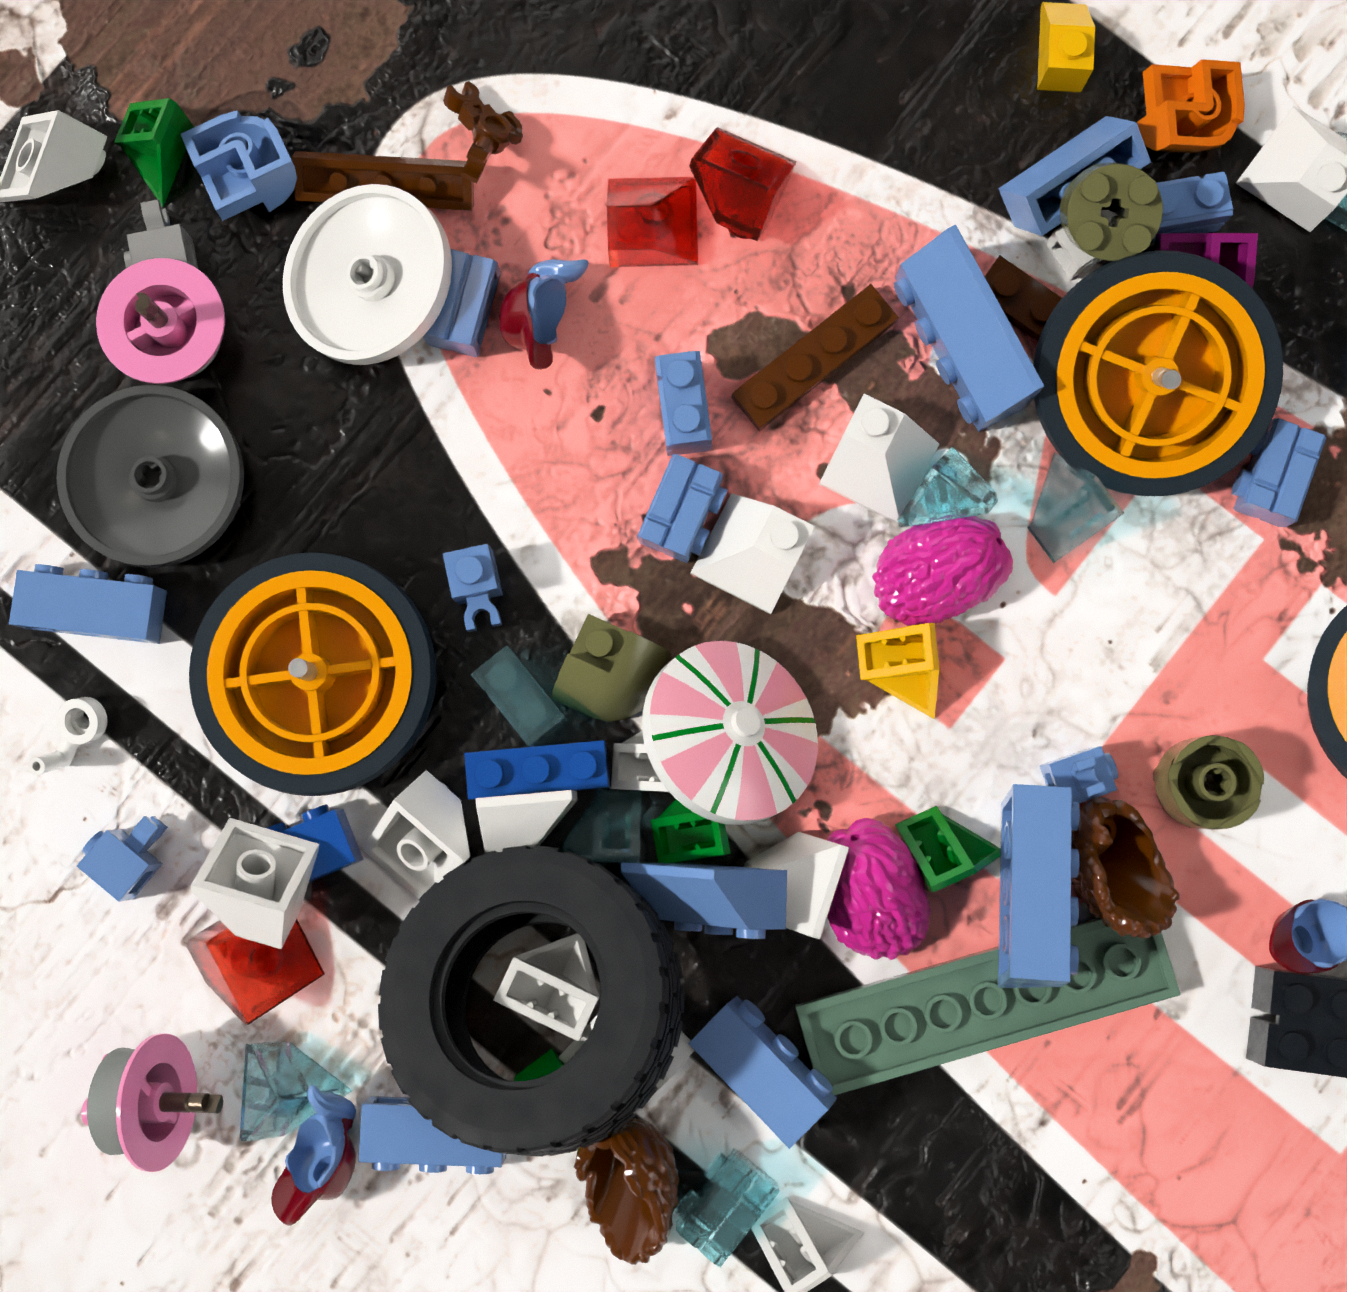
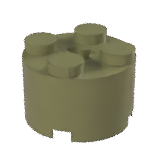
M1113 162L1095 164L1080 173L1065 189L1060 204L1061 225L1070 241L1078 249L1090 256L1107 261L1120 260L1146 250L1157 234L1163 216L1162 197L1155 180L1136 167ZM1113 199L1114 205L1120 207L1119 215L1112 216L1111 223H1109L1108 218L1101 216L1102 207H1109Z
M1210 735L1185 739L1172 746L1163 755L1158 766L1155 768L1153 780L1160 804L1175 821L1189 828L1229 829L1244 823L1257 811L1261 802L1259 799L1262 784H1264V772L1257 756L1244 743L1224 736ZM1205 775H1212L1214 779L1209 784L1210 791H1207L1204 787V783L1207 781Z

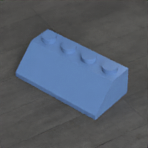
M956 224L947 228L900 264L895 276V292L900 302L905 307L910 305L917 318L915 327L922 342L926 346L931 344L939 359L936 360V366L941 378L947 385L952 383L960 397L957 400L958 408L968 424L974 423L978 432L1025 409L1044 388V384Z
M1013 784L1001 803L998 988L1063 987L1070 982V975H1077L1079 964L1077 945H1070L1071 926H1077L1079 900L1078 897H1071V878L1078 877L1079 851L1078 849H1071V830H1078L1080 808L1078 802H1072V787Z

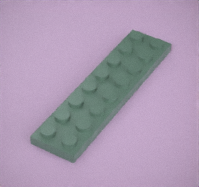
M1101 917L1078 923L1077 926H1071L1070 945H1077L1079 952L1077 975H1070V982L1063 987L998 988V947H994L796 1004L795 1009L812 1068L827 1078L833 1088L831 1093L837 1095L1180 996L1181 994L1162 932L1158 935H1151L1146 939H1140L1138 936L1132 937L1131 935L1120 936L1111 927H1106Z

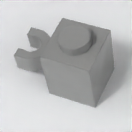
M158 199L140 203L147 231L127 234L129 251L124 252L126 268L148 259L169 258L188 263L198 269L193 239L180 224L170 226L168 211L166 208H161V202Z

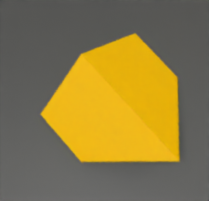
M925 623L856 635L860 679L867 680L935 719L940 670L935 623Z

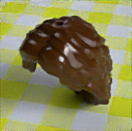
M1097 797L1088 801L1085 806L1080 808L1078 830H1071V849H1078L1079 851L1078 877L1071 878V885H1074L1075 893L1085 902L1090 913L1094 914V917H1101L1103 924L1106 927H1111L1120 936L1131 935L1132 937L1138 936L1140 939H1146L1151 935L1161 934L1163 930H1167L1172 926V918L1177 911L1175 902L1179 900L1180 894L1174 888L1172 875L1166 868V863L1157 848L1152 831L1146 825L1140 813L1123 800L1111 801L1105 797Z
M632 1118L616 1132L611 1130L607 1134V1138L586 1148L580 1147L577 1150L573 1168L576 1169L577 1179L579 1181H586L585 1198L588 1214L590 1215L589 1219L592 1223L599 1224V1232L605 1238V1245L610 1248L611 1254L619 1260L636 1265L638 1262L648 1263L650 1257L658 1254L668 1242L667 1237L670 1235L669 1232L673 1226L672 1215L678 1205L679 1177L678 1170L675 1168L673 1148L650 1122Z

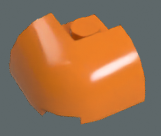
M1201 59L1192 67L1152 64L1143 71L1147 115L1140 119L1137 124L1144 144L1152 150L1197 153L1218 148L1232 138L1237 126L1244 121L1245 102L1241 62Z

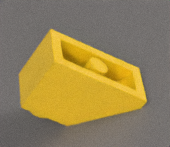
M1042 2L1037 90L1081 92L1093 72L1095 25L1086 4Z

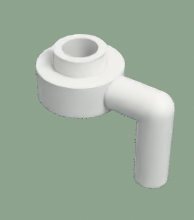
M80 697L68 700L61 705L56 715V725L62 739L55 752L30 759L28 769L31 774L39 776L69 766L80 744L95 741L104 734L107 727V714L100 702L91 697ZM84 713L89 718V726L84 722Z

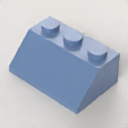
M621 863V873L631 887L650 904L659 915V920L674 921V930L702 931V925H705V934L733 935V928H736V937L765 939L766 930L786 929L787 870L694 863Z

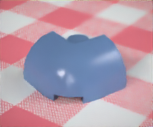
M238 110L220 115L180 134L193 165L201 176L213 206L222 221L262 202L270 212L283 204L294 191L297 181L295 166L277 128L268 117L263 120L254 116H241Z

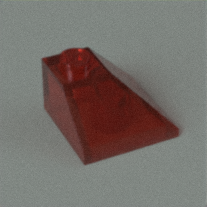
M716 127L691 158L689 167L716 224L727 228L732 235L738 238L753 239L758 242L772 219L797 161Z
M696 176L608 179L607 239L610 267L698 265Z
M297 919L282 949L235 936L220 920L184 941L205 983L245 1025H249L325 975Z

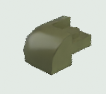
M588 614L570 654H567L560 669L551 699L595 719L607 722L628 719L643 710L645 699L653 680L661 669L668 664L672 654L638 634L625 631Z

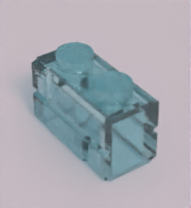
M508 646L502 648L471 674L529 747L537 746L568 721L566 716Z
M733 1148L728 1156L720 1152L713 1159L704 1173V1176L709 1179L698 1194L690 1190L674 1212L679 1216L676 1221L677 1233L720 1268L780 1192L778 1183L736 1148Z

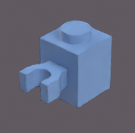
M489 544L443 553L451 597L459 605L467 603V609L464 614L466 631H477L474 619L480 611L490 613L491 625L493 627L502 625L500 613L490 601V598L502 596L503 593L494 551Z
M1102 746L1091 747L1039 765L1046 786L1072 787V802L1082 803L1117 790L1114 782L1115 779H1118L1116 764L1108 752L1104 754Z
M143 816L130 835L122 829H110L105 832L99 831L83 847L82 852L85 856L76 867L118 902L133 900L163 864L147 850L162 836L168 826L156 816H151L150 818Z

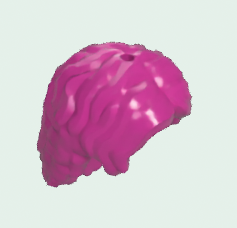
M968 513L947 514L938 518H932L925 524L914 525L893 539H890L887 542L888 545L884 547L883 553L879 556L876 564L877 571L873 573L872 579L876 583L874 595L879 598L878 607L885 615L907 626L925 623L936 624L943 622L945 619L958 616L981 602L988 601L997 592L999 587L1008 580L1013 570V559L1010 550L1001 538L1000 529L995 522L981 519Z
M871 818L856 820L848 829L836 830L827 838V841L849 847L827 918L837 936V940L844 943L846 947L863 956L867 955L874 960H878L881 957L893 960L899 955H908L911 950L919 946L921 941L926 938V933L929 929V915L931 914L930 901L925 892L924 880L906 844L881 821Z

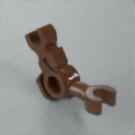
M468 81L465 82L461 94L452 85L447 86L443 102L449 110L459 114L458 120L473 133V144L467 153L466 158L468 159L460 176L477 184L489 156L501 153L509 143L515 145L521 143L523 134L522 125L513 112L507 111L498 114L490 104L484 105L479 98L480 92L478 88Z

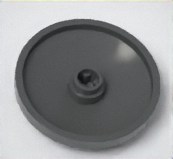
M141 385L125 388L111 393L93 404L80 416L69 431L63 443L57 465V491L60 504L69 524L78 536L102 555L123 564L142 568L176 565L192 559L212 546L232 522L238 510L244 487V465L241 451L234 434L226 422L210 406L194 395L180 389L161 385Z

